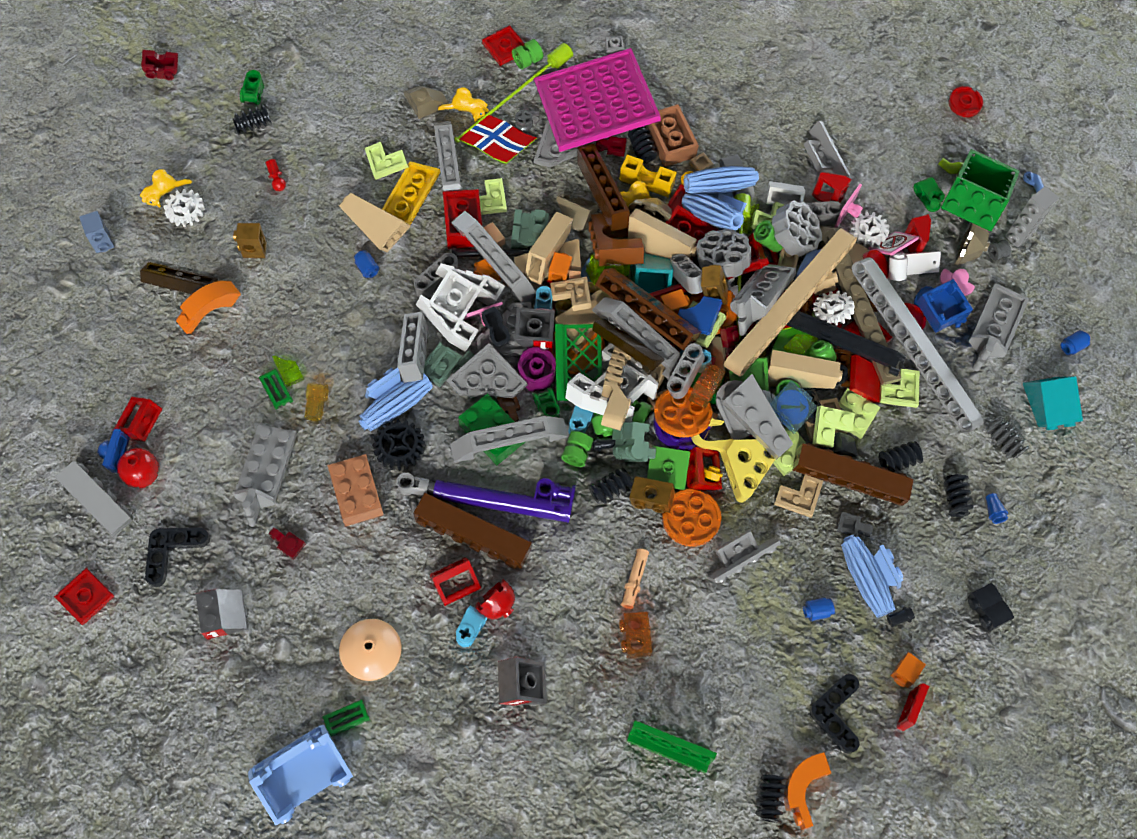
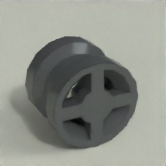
M519 110L515 115V127L522 132L531 130L532 114L527 110Z
M1003 239L998 243L990 244L988 252L990 257L996 261L1001 259V257L1010 256L1011 247L1008 241Z

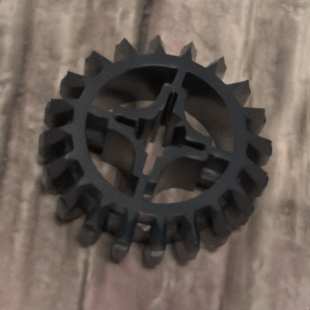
M397 419L396 424H393L390 420L389 426L383 424V430H377L378 436H374L375 442L372 446L375 449L373 451L374 455L378 456V462L383 461V466L389 465L391 470L397 466L400 471L402 469L401 466L409 469L408 464L411 463L415 466V459L421 460L420 454L425 452L422 447H425L426 444L423 441L424 435L420 434L421 430L419 427L415 428L414 423L408 425L407 420L402 424ZM409 437H412L415 441L413 449L407 444ZM386 441L391 446L388 454L383 449Z

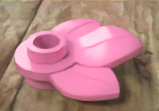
M947 269L942 270L940 274L941 284L954 279L964 296L970 295L973 292L975 286L968 283L969 274L965 269H958L954 273Z

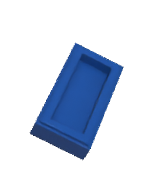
M114 429L110 441H104L98 447V454L104 459L102 465L112 473H118V461L125 453L130 438L120 429Z

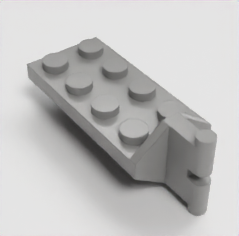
M769 264L754 272L730 303L731 310L739 317V335H746L747 329L753 322L767 315L796 276V268Z
M994 284L969 340V343L978 353L972 367L974 371H979L988 357L1003 358L1006 355L1029 298L999 284Z
M258 425L234 493L235 498L243 502L242 506L248 524L251 527L256 525L260 508L275 504L297 437L296 431Z

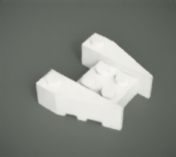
M441 263L435 274L443 278L431 300L421 295L416 306L449 343L466 352L479 330L463 321L465 315L475 299H478L487 306L495 304L505 285L490 276L477 275L472 271H462Z
M611 343L601 353L602 368L605 370L608 368L611 355L616 347ZM633 358L630 361L626 359L627 364L623 366L621 378H624L621 383V391L626 398L631 399L624 422H632L635 408L631 404L642 393L653 400L655 399L659 384L650 374L648 375L642 369L641 363L636 362ZM606 372L595 382L578 373L567 383L565 398L582 409L604 415L610 399L602 396Z

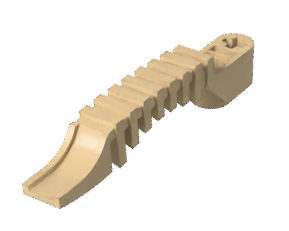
M615 347L604 379L602 396L610 399L601 425L621 431L631 403V399L626 398L621 391V383L624 379L621 378L623 366L627 364L626 359L630 361L632 357Z

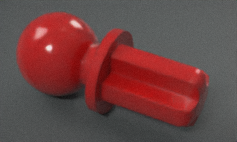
M267 160L265 164L270 174L268 176L269 179H273L272 188L275 191H283L286 187V182L280 177L282 172L279 171L276 160Z

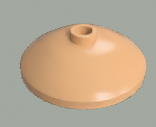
M365 619L352 625L343 635L339 647L340 660L346 671L353 677L364 681L378 680L390 674L397 666L402 652L401 640L396 630L390 624L378 619ZM371 643L373 644L372 648L369 650L365 649L366 644Z

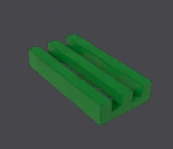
M276 369L259 376V380L276 410L281 405L285 406L287 402H293ZM272 375H275L286 398L283 399L271 377ZM268 378L280 401H275L264 379Z
M362 699L322 716L331 737L370 720ZM357 707L361 708V710L331 723L328 721ZM363 714V717L340 726L334 730L331 729L334 726H337L341 723H344L350 719H353Z

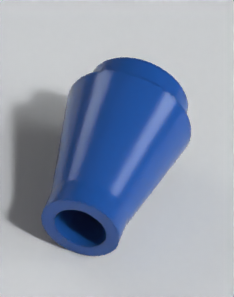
M997 494L987 495L985 498L989 520H992L994 524L1006 521L1008 519V511L999 500Z

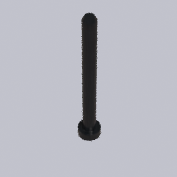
M452 247V253L456 257H483L477 250H456V247ZM502 249L508 257H517L530 251V249Z

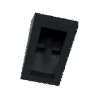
M842 432L835 433L833 447L828 448L817 445L819 449H829L841 456L857 457L858 455L854 437Z

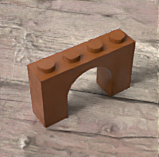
M591 214V221L588 222V231L590 232V241H592V250H594V259H598L599 266L644 264V246L641 238L613 239L628 237L629 227L611 231L603 214Z

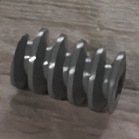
M1004 418L990 426L986 433L993 434L992 440H998L996 443L997 447L1003 446L1001 449L1002 453L1008 452L1005 456L1007 459H1015L1027 451L1029 446L1022 447L1024 440L1017 441L1020 434L1012 435L1015 428L1008 429L1007 427L1010 422L1003 423Z

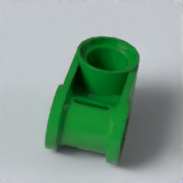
M251 70L246 73L243 87L240 90L241 103L253 102L255 105L260 104L264 89L260 72Z
M929 177L915 183L913 186L914 192L925 208L930 212H937L945 195L935 179Z
M551 387L540 393H532L534 403L541 416H550L547 413L553 412L555 415L551 417L560 418V409Z

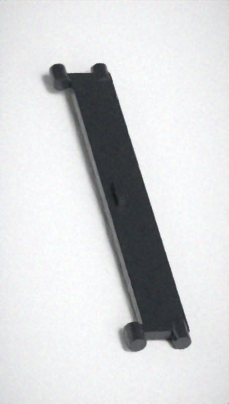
M800 311L786 324L794 329L890 368L888 373L896 377L900 372V369L896 368L898 362H904L906 355Z

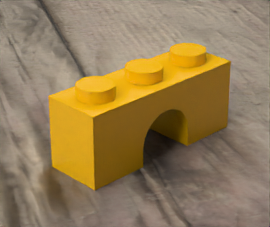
M627 155L620 170L619 180L631 185L636 181H643L648 191L669 198L675 184L677 172L661 166L658 172H651L644 167V160Z

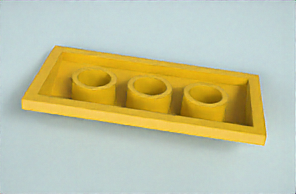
M410 161L408 163L409 168L404 170L382 209L411 225L437 180L440 169Z

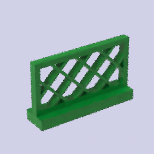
M555 324L557 401H569L565 397L568 379L572 380L568 375V369L572 365L581 374L592 380L585 371L593 364L598 369V375L592 380L593 382L602 376L601 336L597 334V337L591 341L584 335L588 329L593 328V324ZM567 329H575L580 335L572 342L567 337ZM581 336L590 343L583 351L575 345V342ZM591 345L598 353L593 360L584 353ZM572 346L580 352L574 361L567 356V351ZM582 355L590 362L584 370L575 363ZM597 358H598V366L594 363V361H595ZM567 359L571 362V364L568 367Z
M636 720L633 722L626 741L705 774L717 755L716 752Z

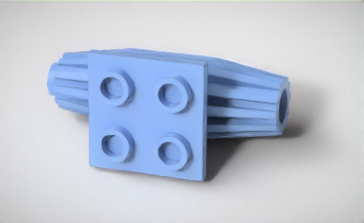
M728 166L709 168L686 174L683 184L687 193H702L714 198H718L719 193H723L733 198L732 191L754 186L759 180V174L753 167Z
M687 193L682 198L684 209L719 230L730 229L736 232L743 224V211L747 203L723 193H719L718 198L702 193Z
M390 368L383 374L382 379L371 381L367 385L365 397L367 399L371 397L375 401L359 415L361 420L358 422L364 430L373 431L383 424L389 423L390 420L393 421L416 405L433 388L429 378L423 374V380L404 383V381L401 382L399 369L396 368L394 370Z
M850 535L844 538V543L841 546L845 560L862 598L877 618L895 611L889 586H896L897 589L901 588L903 574L898 566L894 567V557L890 549H885L884 545H881L878 552L873 556L859 536Z

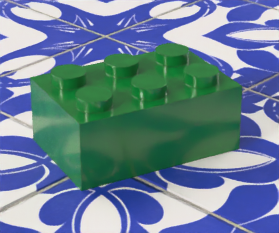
M488 393L458 417L459 426L466 434L514 423L511 417ZM525 442L483 452L497 466Z

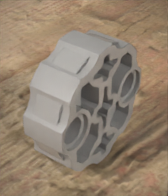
M792 201L777 209L776 215L772 218V225L775 231L774 236L786 253L791 256L798 255L800 257L816 250L819 242L822 241L820 221L809 205L804 202Z
M712 230L706 233L705 237L697 243V261L701 271L702 267L721 265L725 278L738 277L751 264L749 239L744 234H739L734 230Z

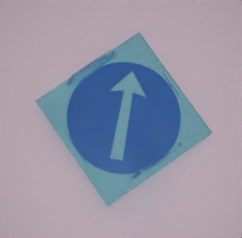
M792 380L770 403L779 420L793 434L799 430L817 409V406L811 401L812 397L803 388H799Z

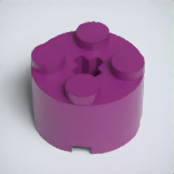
M533 347L521 354L518 361V374L528 384L525 387L528 391H542L554 383L556 361L550 351Z

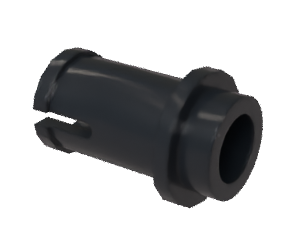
M596 437V439H593V450L600 452L603 449L613 448L616 440H612V437Z
M903 607L901 611L886 616L891 627L904 622L910 623L915 618L910 607Z

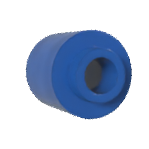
M366 250L359 251L354 256V259L363 277L372 278L376 276L379 266L372 255Z
M1079 330L1063 339V342L1060 344L1061 349L1066 355H1074L1090 345V336L1088 333Z
M824 597L806 601L805 606H803V613L805 618L815 621L829 618L835 614V608L832 599Z

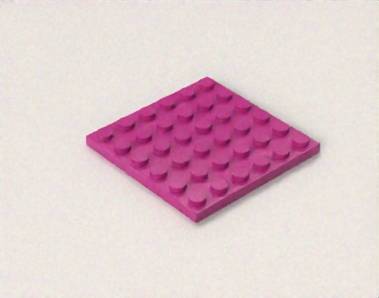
M631 48L534 78L559 152L661 121L659 111Z

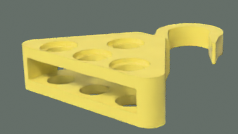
M712 418L709 426L722 425L724 421ZM699 434L691 437L697 447L720 452L736 500L740 503L745 502L752 496L775 461L771 454V458L765 456L764 451L767 450L756 439L706 441ZM738 455H742L745 461H741ZM754 466H758L761 470V473L757 472L754 469ZM744 481H748L751 488L745 486Z

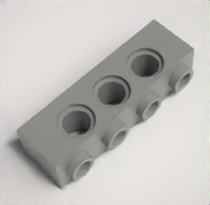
M1044 186L1030 198L1005 237L1019 248L1033 236L1059 197L1048 187Z
M423 312L404 314L397 365L404 383L423 380L429 329Z

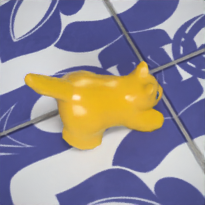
M460 87L456 90V94L450 104H443L438 107V110L456 109L458 111L470 112L475 122L484 116L485 113L489 112L487 104L481 99L472 98V94L465 87Z
M158 169L152 175L153 184L145 187L140 197L143 198V203L146 202L148 205L161 208L160 198L164 194L171 192L175 187L191 184L192 180L183 179L176 181L164 169Z
M636 181L627 192H620L627 206L636 199L651 198L643 181Z

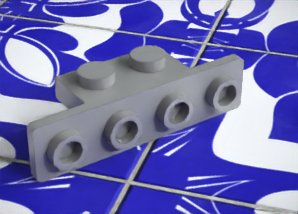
M818 121L809 131L813 140H807L803 144L817 172H830L831 174L844 175L849 178L850 173L823 122Z
M747 530L715 549L723 567L707 577L712 582L721 583L728 578V575L742 571L748 563L759 561L761 559L760 556L765 553L774 552L777 546L782 543L779 539L771 538L758 546L751 531Z

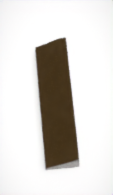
M148 262L140 270V279L143 283L193 294L200 288L218 281V278L152 262Z
M606 319L594 321L592 331L651 371L664 362V358Z

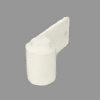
M941 251L895 253L889 257L888 278L893 281H902L907 279V275L939 272Z

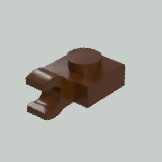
M496 397L498 405L514 422H518L519 418L516 411L520 410V405L517 397Z

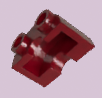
M142 50L141 67L145 72V76L150 79L173 80L174 75L177 73L178 53L166 52L161 55L153 50Z

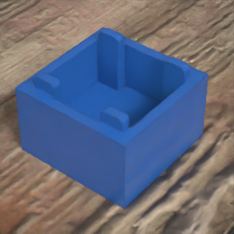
M954 279L922 294L917 301L918 306L935 333L967 318L973 311Z

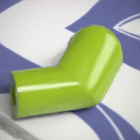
M945 158L938 163L949 174H957L963 162L950 163Z

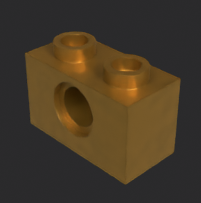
M237 223V230H234L233 236L234 241H237L238 251H241L243 258H265L267 242L260 223Z
M721 265L702 267L701 288L704 295L721 299L722 305H726L728 302V283Z
M635 476L629 496L631 504L637 509L648 508L657 513H670L675 495L674 484ZM651 494H655V495H656V496H655L654 498H652V499L648 498V496L651 495Z

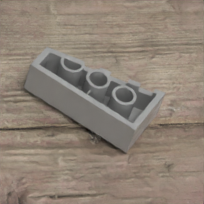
M752 374L723 401L722 405L776 460L793 445Z
M72 461L55 478L115 537L133 521L129 517L132 513L124 505L119 507L115 503L118 499L110 491L106 493L101 488L103 484L96 477L92 479L87 474L89 470L82 463L78 465L75 461Z

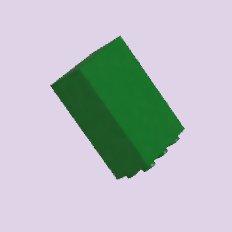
M970 149L949 189L941 209L992 232L1010 200L1020 171Z

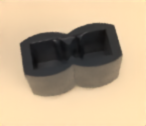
M496 307L483 311L482 320L485 326L490 329L489 333L492 342L497 347L510 343L511 335L509 330L503 325V317Z
M993 583L972 592L968 596L970 608L979 614L980 624L985 629L987 628L989 632L1014 619L1011 609L1003 601L1001 594Z

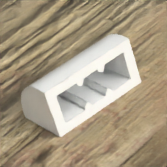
M769 181L766 204L773 205L775 202L786 205L792 201L801 203L805 195L804 186Z

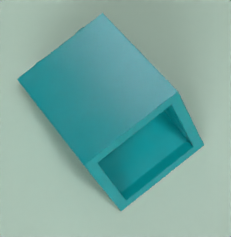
M644 253V264H631V281L647 293L671 287L673 267L670 259Z
M1059 376L1023 382V387L1038 427H1046V430L1058 429L1059 425L1072 427L1076 426V422L1083 421L1076 376Z

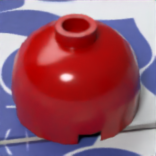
M134 448L126 451L120 457L117 464V472L127 486L145 488L157 479L159 463L156 457L148 450Z
M502 579V583H496L483 596L485 601L482 604L478 601L475 608L491 620L499 619L502 616L507 618L514 611L512 608L516 597L514 590Z

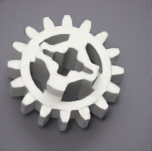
M183 189L182 193H179L177 190L175 196L170 194L171 199L165 200L167 205H164V213L171 223L175 222L176 226H179L180 223H182L183 227H186L187 223L192 226V221L199 222L198 216H204L202 212L205 210L204 202L198 193L194 194L193 190H190L188 193L185 189Z
M866 212L864 216L860 213L858 218H853L849 233L857 237V244L864 243V247L867 244L873 247L875 243L880 246L881 242L886 241V237L889 234V225L886 224L887 220H881L882 215L876 217L875 212L872 215Z
M830 291L829 295L823 293V298L818 297L817 302L813 304L814 316L827 323H835V326H838V322L844 324L845 319L850 320L851 315L854 314V301H852L851 296L847 297L846 292L842 295L840 291H837L836 294Z

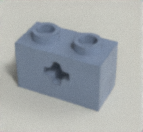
M98 211L79 217L84 233L96 253L106 252L109 249L115 248L109 230Z

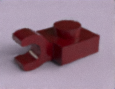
M610 136L609 140H597L595 146L598 152L607 150V155L624 157L626 138Z
M730 325L720 329L722 348H726L727 358L737 347V344H740L737 325Z
M273 527L268 533L272 539L279 543L277 549L293 560L306 545L303 540L291 532H288L285 536Z

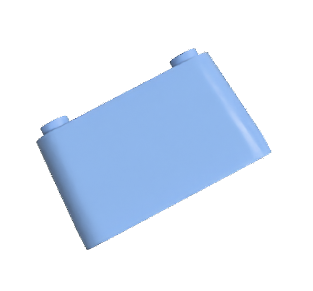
M324 725L309 731L248 771L249 783L275 825L288 822L293 817L292 814L295 807L331 784L342 787L353 777Z

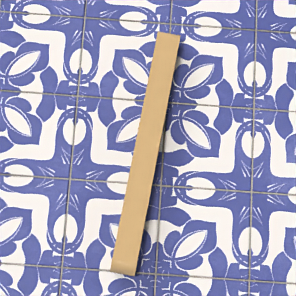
M840 228L775 302L767 315L761 318L726 359L724 367L741 377L853 248L857 237Z

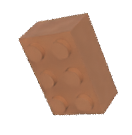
M679 105L658 110L661 121L646 125V128L650 130L652 140L663 166L667 167L696 157L699 145Z
M366 454L327 465L345 527L384 515Z

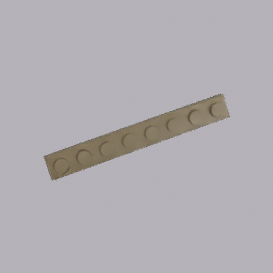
M848 253L835 267L834 272L836 271L843 293L846 292L847 297L851 296L852 301H854L855 308L852 315L862 337L888 347L865 290L852 272L853 262ZM872 361L882 386L901 380L900 373L896 377L888 373L889 367Z

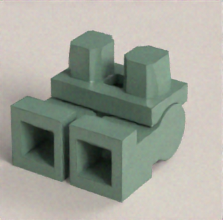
M515 209L511 249H531L548 225L549 213H546L545 210L536 209L535 212L531 211V214L522 213V210Z
M624 422L621 431L613 429L612 440H616L613 447L614 457L618 460H624V462H648V459H655L656 447H650L649 442L644 441L645 432H649L650 424Z

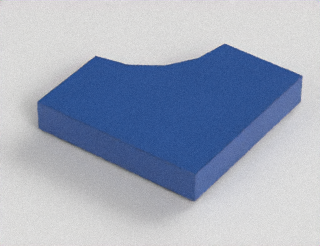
M703 296L696 306L689 309H680L678 315L700 330L701 334L711 335L723 302L721 299Z

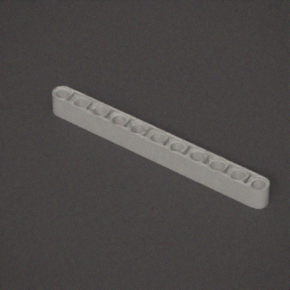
M870 257L855 262L852 265L854 276L958 428L964 433H969L980 427L983 423L981 414L877 263Z

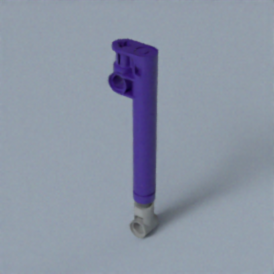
M402 473L397 478L399 492L405 496L411 494L423 496L426 493L443 501L567 523L570 521L576 485H572V487L561 486L559 483L552 482L548 478H543L538 481L535 496L533 497L454 482H444L442 480H436L434 483L430 482V479L414 477L410 473ZM403 482H411L408 487L401 486ZM542 487H548L550 491L544 493L540 489Z

